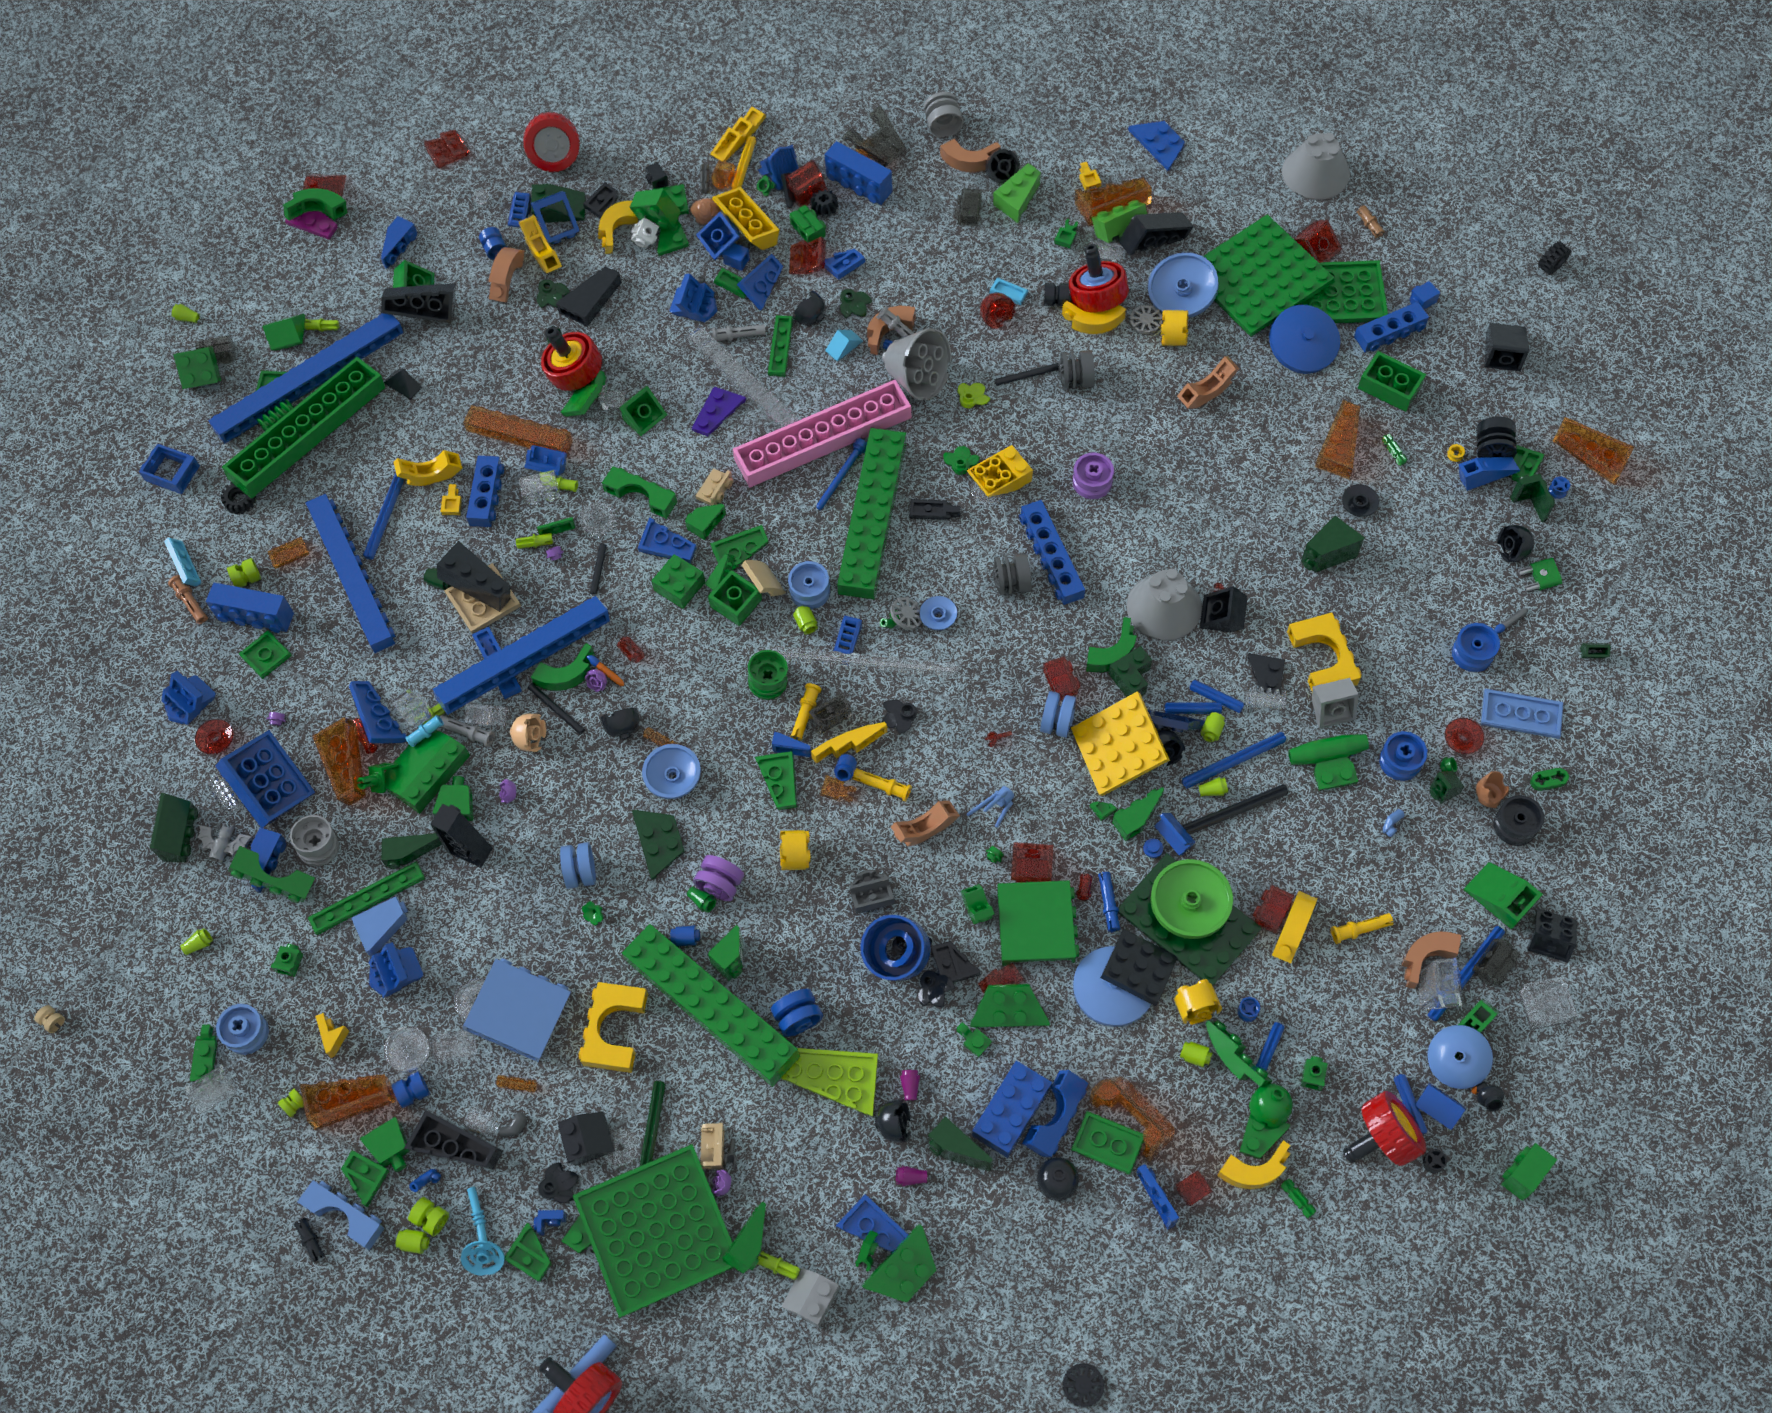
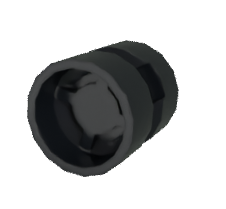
M1045 283L1044 306H1054L1055 303L1058 306H1063L1066 301H1069V283H1059L1058 286L1055 283Z

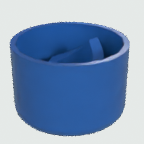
M886 915L873 921L866 928L860 946L861 956L866 967L874 975L892 981H905L917 976L927 965L931 950L928 935L922 926L912 919L899 915ZM901 936L906 941L907 948L903 956L899 960L894 961L887 955L886 946L893 937Z

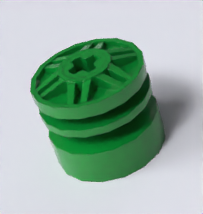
M761 650L755 653L748 663V686L750 691L756 697L764 700L775 699L781 696L786 690L788 683L787 661L777 651Z

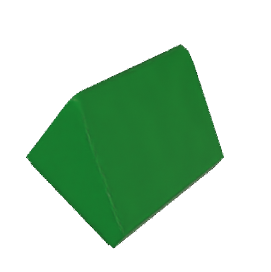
M573 517L538 526L537 530L539 535L548 533L554 535L575 529L576 527Z

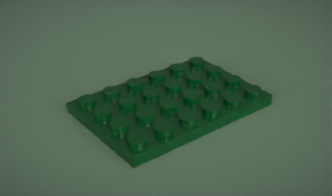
M1166 853L1118 907V914L1159 947L1178 957L1177 961L1200 980L1208 979L1209 983L1214 986L1262 930V927L1233 905L1227 922L1220 930L1210 936L1188 939L1174 935L1166 930L1156 919L1151 906V891L1156 877L1165 867L1177 862Z

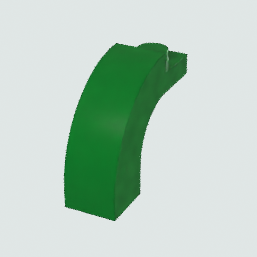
M319 188L297 191L293 193L292 200L283 204L285 218L289 221L309 211L325 213L333 221L347 214L346 200L332 191Z
M1123 617L1121 638L1114 646L1109 648L1089 647L1087 672H1109L1110 664L1134 650L1137 636L1133 635L1134 625H1130L1131 618Z
M585 643L576 659L566 667L554 668L540 662L531 676L533 684L550 691H563L579 685L585 680L587 672L591 670L589 665L591 663L587 656H595L593 647Z

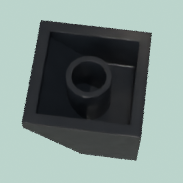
M1234 586L1205 594L1203 597L1200 628L1229 633L1244 629L1248 596Z
M605 1112L575 1115L557 1122L567 1163L578 1166L615 1152Z

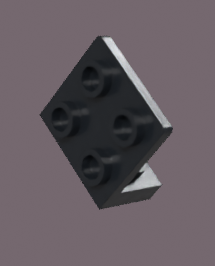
M1537 909L1535 914V930L1528 944V951L1568 963L1577 945V920L1552 913L1549 910Z

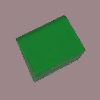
M302 313L263 325L262 327L270 349L277 351L303 344L306 315Z
M645 386L620 406L623 421L640 436L667 416V413L648 386Z

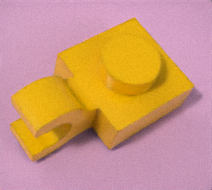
M1087 161L1080 163L1081 168L1079 170L1081 174L1079 179L1084 190L1088 191L1101 187L1102 182L1096 169L1091 171Z
M449 484L448 496H442V515H460L462 498L458 496L459 489H456V484Z

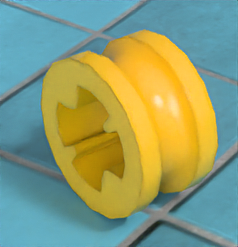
M1459 444L1451 445L1447 452L1448 458L1453 462L1461 461L1465 455L1464 447ZM1455 450L1458 451V455H1454Z

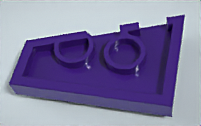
M714 386L692 426V431L709 436L730 414L732 415L736 411L735 409L746 401V397Z

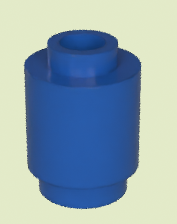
M844 754L839 757L834 769L838 780L847 781L853 777L857 761L852 755Z
M695 925L677 926L670 931L671 942L677 947L696 946L697 941H700L701 938L700 929H696Z

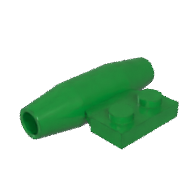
M1366 734L1338 735L1310 741L1289 749L1288 756L1291 765L1316 764L1314 776L1319 791L1358 783L1354 764L1348 757L1368 750L1369 742Z

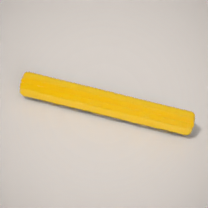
M754 136L747 137L732 183V190L742 187L756 144Z

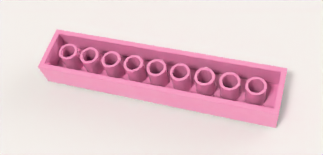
M893 380L733 448L734 460L750 488L853 444L857 438L869 437L870 428L885 430L911 419V405L897 381Z

